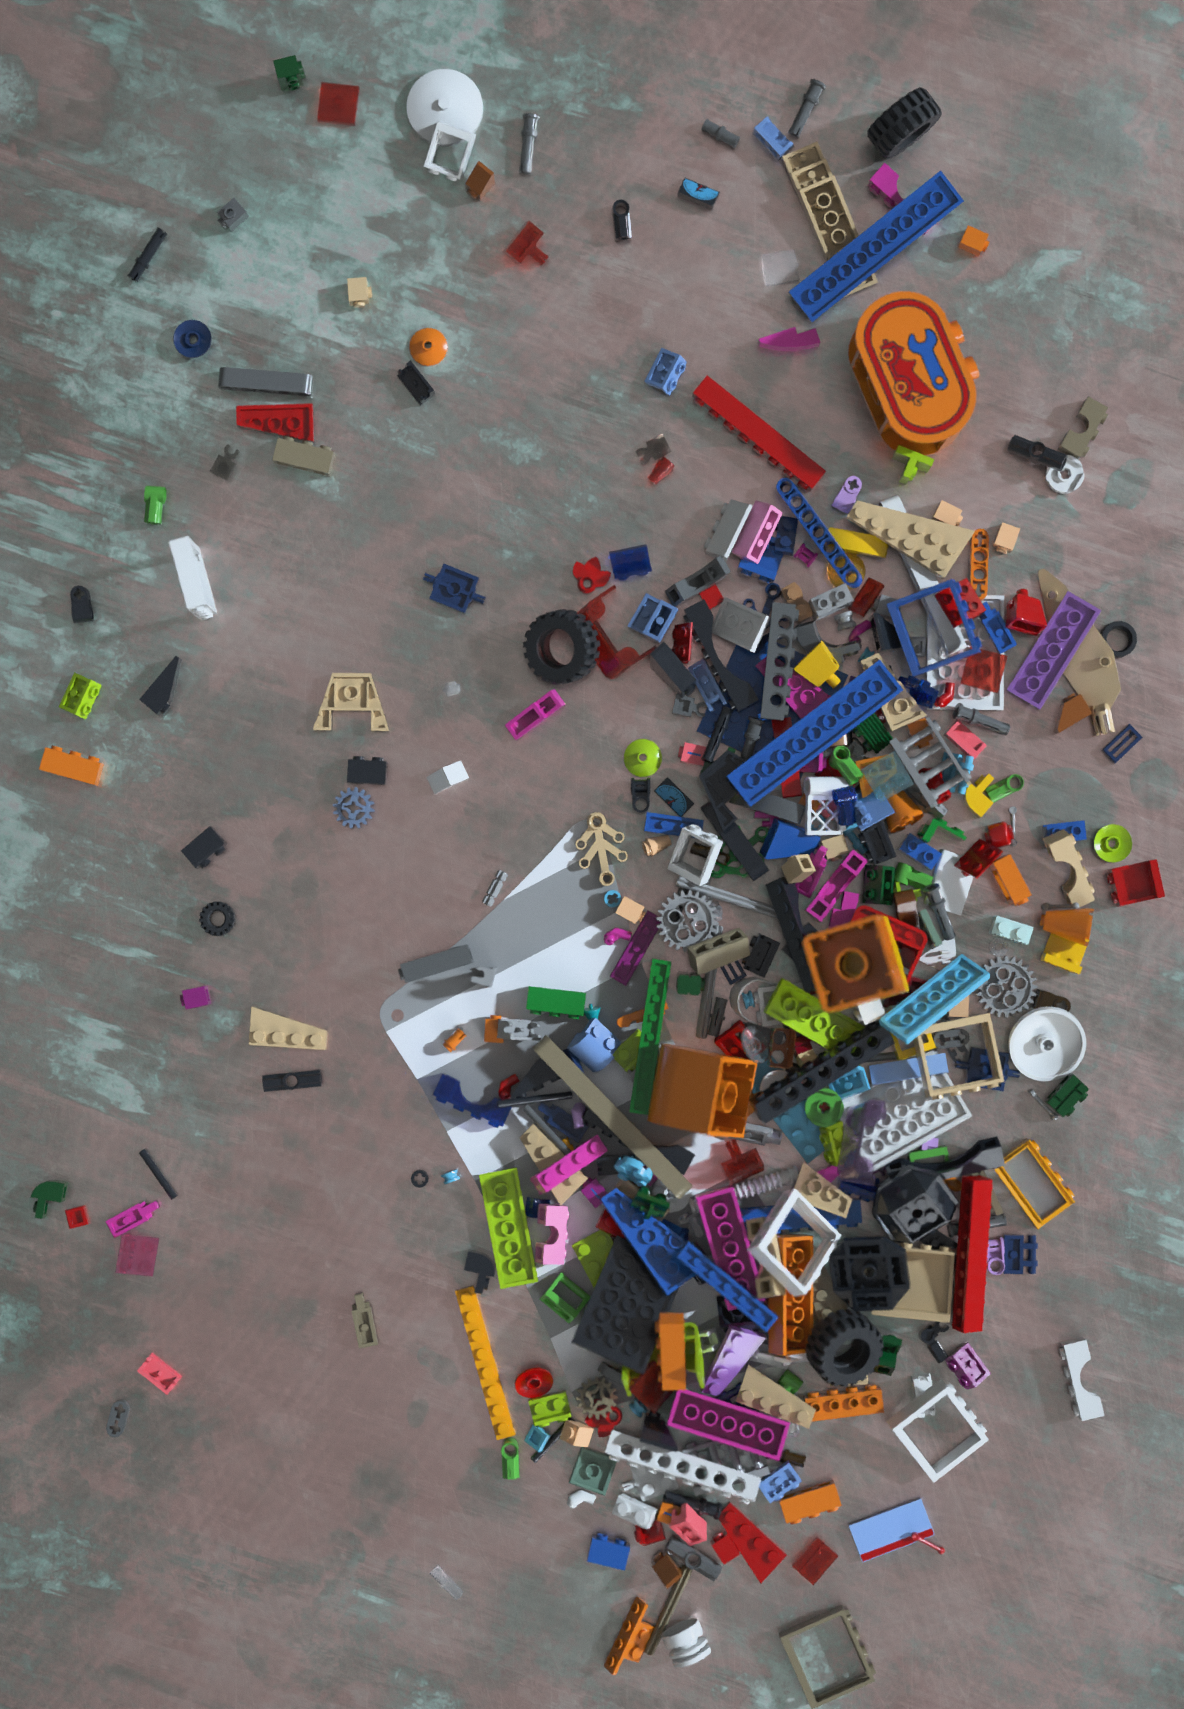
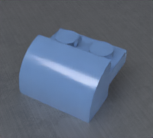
M646 593L628 627L647 639L660 643L677 614L678 608Z
M591 1018L583 1031L575 1035L567 1049L592 1072H598L615 1058L613 1054L621 1044V1041L596 1018Z

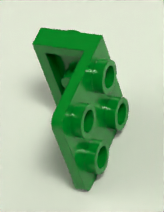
M939 817L928 819L926 824H922L917 832L918 838L925 843L931 840L936 829L957 841H965L967 837L963 835L964 831L957 827H948V822Z

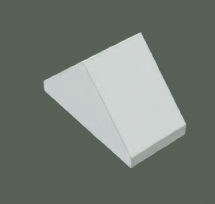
M459 761L439 769L426 778L435 795L469 777L462 762Z

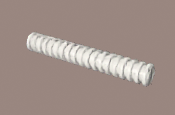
M794 1165L791 1169L788 1167L785 1171L784 1169L781 1172L776 1171V1174L770 1173L769 1176L764 1175L763 1178L760 1176L757 1180L753 1178V1181L747 1180V1183L735 1184L734 1190L737 1200L748 1199V1196L754 1197V1194L760 1195V1192L766 1193L767 1190L770 1192L772 1191L771 1189L774 1188L776 1190L779 1186L783 1188V1185L789 1186V1183L795 1184L794 1182L799 1174L797 1167ZM696 1197L693 1200L690 1198L689 1203L692 1213L697 1215V1212H700Z

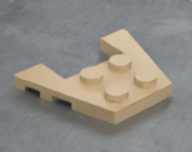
M332 673L313 730L331 731L332 711H371V731H389L371 673Z

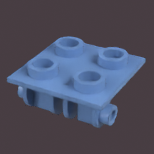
M877 788L866 798L862 797L861 792L857 794L850 791L847 793V800L843 802L861 831L895 813L880 788Z

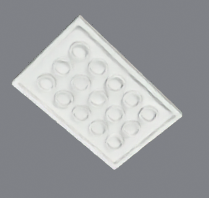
M987 595L982 603L987 601L991 610L995 608L997 612L999 611L1004 620V595ZM927 614L926 666L972 649L963 624L958 627L965 640L966 648L951 655H946ZM979 616L973 619L976 628L973 631L975 637L978 636L982 644L981 652L926 673V710H954L958 703H962L964 707L969 709L1004 710V652L999 655ZM945 682L955 683L953 701L945 707H936L933 702L936 696L940 697L944 693Z
M931 1050L925 1053V1056L935 1055V1052ZM947 1073L930 1076L933 1090L954 1086ZM915 1078L873 1086L870 1084V1090L843 1099L844 1111L840 1120L843 1122L845 1130L868 1170L872 1173L971 1118L972 1114L960 1095L950 1096V1093L943 1094V1098L932 1100V1097H925L922 1079Z

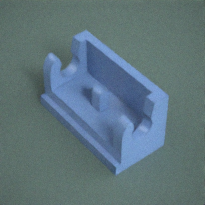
M768 116L754 127L753 134L778 161L794 147V144L780 132Z

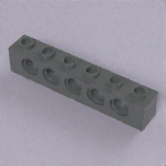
M772 603L760 719L784 721V717H788L789 706L785 705L786 698H790L791 686L787 685L788 678L792 679L793 667L789 666L790 659H794L795 648L791 647L792 640H796L797 636L794 621H798L799 609H796V604ZM782 618L787 619L790 623L786 629L781 628L778 624ZM778 638H785L788 642L787 646L784 648L778 647L776 643ZM783 657L786 662L785 665L777 667L774 663L775 658ZM775 676L783 678L781 686L773 684L772 679ZM773 695L780 696L781 704L778 706L772 705L770 698Z

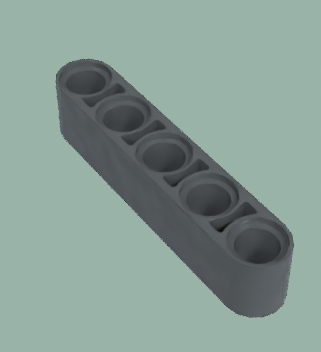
M221 367L219 369L218 388L311 396L313 376L303 373Z

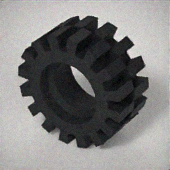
M218 901L208 903L200 912V926L206 933L212 936L225 935L234 927L235 913L231 906H228L226 903ZM215 911L222 912L225 917L224 923L221 926H214L210 921V916Z

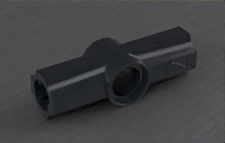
M1017 435L1011 438L1008 446L1009 452L1027 458L1033 464H1042L1060 472L1068 458L1066 454L1045 447L1042 442H1032ZM1035 451L1042 452L1040 455L1033 454Z
M321 1070L262 1075L264 1092L320 1087L322 1086ZM290 1075L297 1078L295 1086L288 1084L287 1079Z

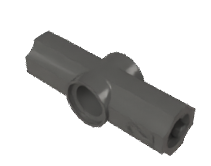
M674 1536L670 1538L664 1549L666 1553L686 1564L689 1569L696 1570L712 1581L717 1579L723 1568L720 1564L703 1555L698 1549L690 1547ZM691 1555L699 1557L694 1563L690 1562L688 1558Z

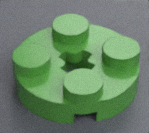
M822 1088L806 1098L804 1109L807 1118L813 1124L819 1127H829L841 1119L844 1104L841 1097L835 1091ZM823 1102H827L829 1110H825V1113H821L819 1105H822Z

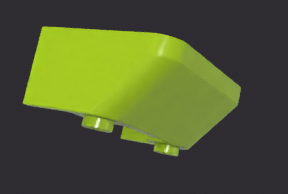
M687 1322L684 1323L686 1370L696 1372L700 1387L705 1388L704 1361L699 1330L696 1324ZM657 1343L648 1364L657 1363V1355L661 1354L660 1349H657ZM622 1366V1381L627 1396H632L631 1379H637L643 1375Z

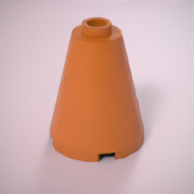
M894 779L886 781L879 787L895 813L885 818L888 830L891 833L906 829L905 826L909 824L912 826L924 817L922 810Z
M1094 909L1046 911L1045 915L1041 914L1040 926H1043V930L1088 947L1089 942H1085V939L1089 940L1093 917L1089 913H1093Z

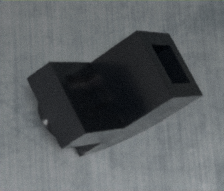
M468 1250L464 1270L479 1273L475 1293L482 1294L483 1289L487 1290L490 1280L486 1276L494 1277L495 1266L487 1254L476 1250Z

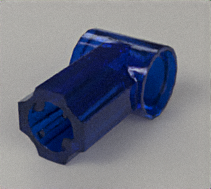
M851 785L833 789L832 797L834 804L837 806L838 824L840 826L853 825L856 823L854 803L857 799L854 787Z

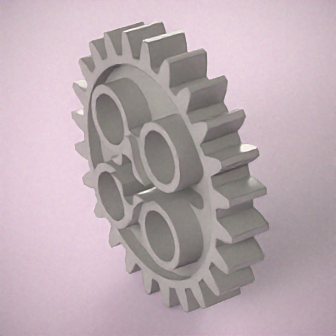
M690 889L687 894H684V891L681 890L680 896L673 892V899L667 896V904L661 902L664 909L657 910L662 915L656 917V920L661 921L656 927L663 929L659 932V935H666L663 941L670 940L669 947L676 944L677 951L680 947H683V951L686 952L687 947L705 941L707 938H713L710 933L717 932L713 925L719 924L717 921H714L718 914H712L716 907H709L712 901L708 900L705 902L706 895H702L699 898L698 891L692 895ZM695 903L697 910L694 913L687 912L688 904ZM680 905L683 906L687 917L692 918L690 924L696 934L695 936H692L686 923L682 924L685 919L679 909ZM671 912H679L680 916L677 921L669 919ZM699 920L705 922V927L702 930L695 929V924ZM680 929L688 931L687 936L683 939L677 935Z
M1004 956L1003 961L1000 957H996V963L990 959V966L983 964L984 969L990 973V978L978 987L980 991L975 995L982 997L978 1001L979 1003L985 1002L983 1009L990 1007V1014L996 1011V1017H1000L1002 1013L1004 1018H1008L1009 1013L1012 1017H1016L1015 1011L1023 1014L1022 1008L1029 1009L1027 1002L1034 1003L1030 997L1037 996L1036 993L1032 992V989L1038 988V986L1032 985V982L1036 981L1037 978L1030 977L1034 971L1027 972L1029 965L1021 966L1023 962L1021 959L1015 963V957H1012L1010 961L1008 956ZM1001 968H1004L1007 972L1004 979H1000L998 976V971ZM1012 972H1015L1014 977H1013V978L1010 980V982L1008 983V981H1009V979H1010V977H1011ZM1017 978L1023 980V986L1020 989L1015 987V980ZM1003 983H1005V984L1008 983V987H1010V989H1009V990H1005V991L1003 992L1004 987L1002 986V984H1003ZM991 985L997 987V993L994 996H991L988 992ZM1003 992L1001 1000L997 1002V998ZM1009 994L1014 998V1002L1011 1005L1005 1003V998Z

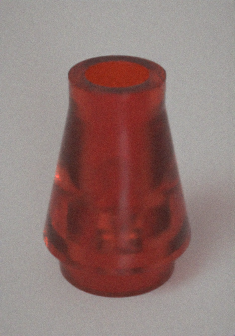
M663 456L661 459H658L648 478L657 485L662 479L673 472L672 469L675 465Z

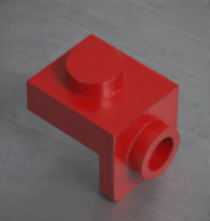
M654 1521L649 1529L635 1525L636 1531H634V1536L640 1545L647 1546L666 1540L662 1522Z

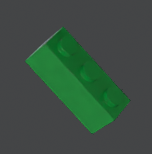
M529 986L526 1009L530 1010V1014L541 1015V1011L549 1012V1016L560 1017V1014H568V1018L579 1019L580 1016H584L586 993Z

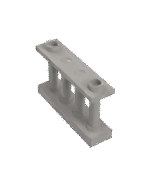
M930 717L926 718L929 724L928 727L905 741L901 740L899 742L897 738H894L889 742L932 809L938 805L936 799H938L939 795L963 780L967 786L971 785L969 779L972 777L966 768H961L938 732L941 728L937 721H931ZM934 732L939 740L938 743L915 757L911 756L909 758L905 751L908 750V747ZM944 748L949 758L924 774L923 772L919 774L916 770L918 763ZM954 764L960 774L933 790L932 788L929 790L926 786L928 780Z
M711 1440L697 1444L695 1441L685 1444L686 1448L682 1449L683 1453H690L691 1456L699 1458L697 1450L708 1447L712 1462L721 1465L715 1446L721 1442ZM727 1445L734 1470L756 1477L770 1474L768 1465L763 1466L759 1455L750 1452L753 1462L752 1469L745 1471L744 1468L742 1469L736 1447ZM702 1469L696 1472V1478H705ZM718 1475L715 1477L714 1483L716 1485H722L725 1482L724 1476ZM736 1481L733 1485L738 1484V1483H742V1482H741V1481ZM696 1484L697 1486L693 1487L695 1496L708 1493V1491L701 1489V1485Z

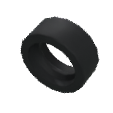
M1114 621L1106 625L1100 634L1106 642L1108 633L1113 629L1119 628L1128 634L1129 643L1125 649L1121 651L1112 649L1115 658H1122L1135 649L1137 634L1129 623Z

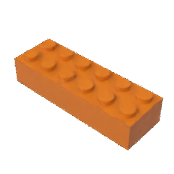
M805 1234L777 1235L781 1265L798 1281L813 1256V1236ZM813 1283L811 1290H808L805 1295L794 1297L785 1288L786 1295L768 1298V1308L778 1316V1319L768 1329V1353L782 1356L807 1353V1338L809 1334H812L811 1329L813 1328Z

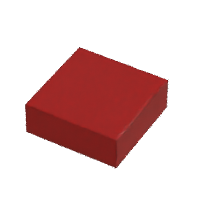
M716 584L699 593L701 599H705L710 610L722 604L724 600Z
M85 1205L65 1210L69 1229L89 1224Z

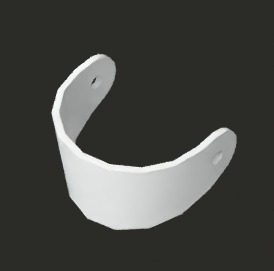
M755 977L743 978L731 988L730 1004L738 1016L758 1025V1023L749 1020L742 1014L739 1005L740 995L744 988L752 982L761 981L772 986L774 984Z

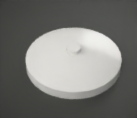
M438 69L423 75L415 82L407 98V115L410 125L420 138L430 144L439 121L474 133L482 119L483 104L477 86L469 77L455 70ZM442 132L438 146H453L465 140Z
M1040 1007L1027 1012L1015 1023L1009 1035L1008 1049L1014 1065L1022 1074L1038 1081H1054L1067 1076L1080 1064L1086 1050V1036L1080 1022L1070 1012L1057 1007Z

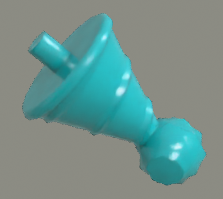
M589 1004V1008L584 1009L587 1019L589 1021L591 1018L598 1020L601 1007H593V1004Z

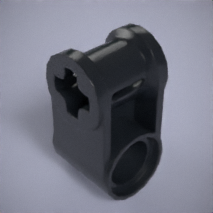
M74 586L70 591L73 623L94 621L90 592L83 586ZM79 590L85 593L81 596V599L76 597V594H79Z
M650 777L638 780L631 778L632 808L635 813L640 815L645 814L649 810ZM637 801H644L646 808L638 810L635 806Z

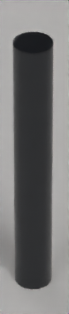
M146 1149L140 1151V1156L172 1200L178 1195Z
M572 1416L568 1418L569 1421H576ZM565 1422L548 1439L543 1450L540 1452L536 1451L531 1457L534 1463H537L559 1440Z

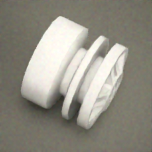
M697 1618L681 1621L669 1627L661 1634L666 1649H673L669 1656L673 1659L672 1663L675 1668L692 1665L705 1658L711 1652L710 1646L706 1644V1637H699L703 1630Z

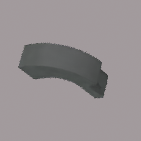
M719 556L694 574L674 583L665 590V593L672 605L676 607L724 579L731 571L723 557Z
M815 620L795 626L798 641L807 653L822 640L836 661L843 663L846 659L844 654L852 656L858 654V650L862 648L860 639L840 645L827 643L819 635Z

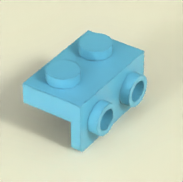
M861 1066L856 1067L828 1085L829 1089L835 1091L841 1097V1100L870 1090L865 1069Z

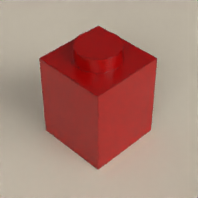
M720 1531L712 1537L713 1540L710 1541L711 1546L724 1565L740 1555L738 1548L726 1531L723 1533Z

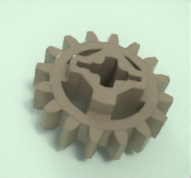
M595 1376V1381L593 1382L588 1378L587 1385L583 1382L581 1383L583 1390H577L581 1394V1396L576 1397V1400L581 1401L577 1406L578 1408L583 1407L582 1414L584 1415L588 1412V1418L590 1419L593 1415H595L597 1420H599V1415H603L606 1418V1412L608 1411L612 1414L611 1407L617 1406L613 1402V1400L618 1399V1396L613 1395L617 1390L616 1388L611 1389L612 1383L606 1384L605 1378L599 1381L598 1377ZM598 1385L593 1391L587 1390L591 1386ZM605 1388L610 1394V1399L603 1394ZM600 1390V1397L602 1398V1400L597 1401V1403H595L594 1406V1399L592 1398V1396H596ZM584 1397L590 1400L589 1408L585 1405ZM599 1406H607L601 1411H596Z

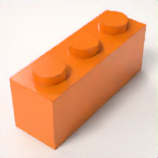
M52 745L51 749L45 747L39 770L98 786L104 766L103 763L99 762V758L88 756V759L81 757V753L70 750L68 754L62 752L63 748Z
M833 1480L786 1494L779 1500L786 1524H797L802 1521V1518H815L821 1512H834L838 1510V1507L842 1506Z

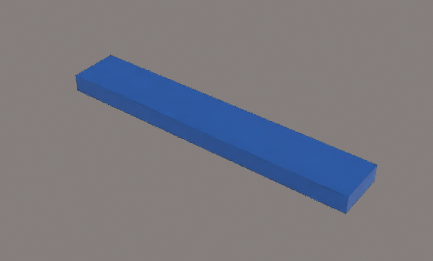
M689 1241L677 1253L676 1257L765 1332L778 1319L774 1312Z

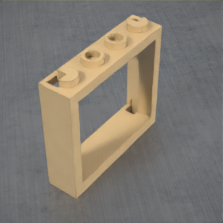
M990 1013L932 1024L913 1039L925 1097H932V1100L943 1098V1094L950 1093V1096L962 1094L961 1090L969 1089L970 1093L980 1091L981 1086L987 1085V1088L990 1089L999 1087L998 1083L1004 1082ZM981 1023L992 1078L933 1090L921 1035Z

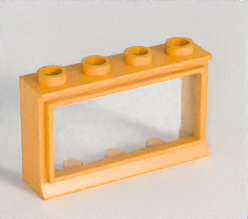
M1026 1138L1003 1155L1005 1166L994 1170L1000 1177L1001 1182L1011 1192L1012 1197L1022 1207L1023 1212L1033 1222V1226L1036 1229H1040L1056 1215L1075 1203L1073 1200L1075 1195L1069 1187L1065 1188L1062 1185L1063 1179L1057 1171L1053 1172L1049 1167L1052 1165L1046 1156L1042 1157L1038 1152L1040 1150L1038 1144L1034 1140L1030 1141V1139Z

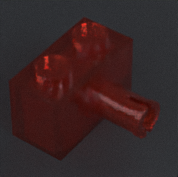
M526 221L503 251L516 264H521L525 257L530 255L542 266L545 263L544 260H547L549 257L536 246L544 232L530 221Z
M736 1139L731 1140L732 1143L730 1141L725 1143L732 1158L721 1163V1170L728 1185H734L764 1171L763 1161L756 1148L742 1154Z

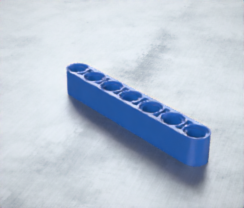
M780 479L776 485L778 493L842 581L851 588L859 587L862 583L860 572L809 502L790 479ZM786 484H790V490L783 492V487ZM801 499V505L794 507V501ZM812 514V520L805 522V516ZM823 529V535L816 537V531ZM829 544H834L832 552L826 551ZM840 559H845L843 567H837ZM851 574H856V580L852 583H849V576Z

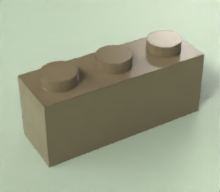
M283 436V439L277 438L272 459L275 464L330 477L335 453L331 451V447L320 445V448L314 447L311 442L302 441V443L294 442L295 439Z
M740 928L687 947L690 966L698 976L750 956L748 937Z

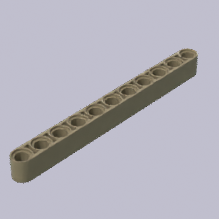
M547 1035L532 1048L679 1200L693 1187Z

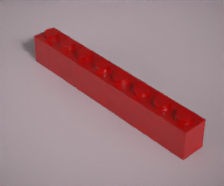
M708 375L694 390L692 397L698 406L706 407L709 410L708 413L713 418H719L724 422L725 428L729 431L734 430L737 432L738 438L744 443L749 442L753 445L752 449L759 455L763 453L768 457L767 461L774 467L778 465L783 470L782 473L789 479L794 478L802 490H809L811 492L826 473V470Z
M981 1175L962 1177L952 1328L962 1333L980 1332L984 1322L983 1313L993 1186L992 1179Z

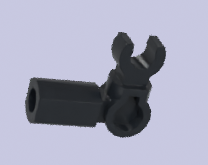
M935 1321L933 1326L930 1325L920 1330L919 1339L928 1344L927 1348L937 1363H941L949 1355L935 1338L939 1332H946L950 1327L946 1325L944 1328H940V1322Z

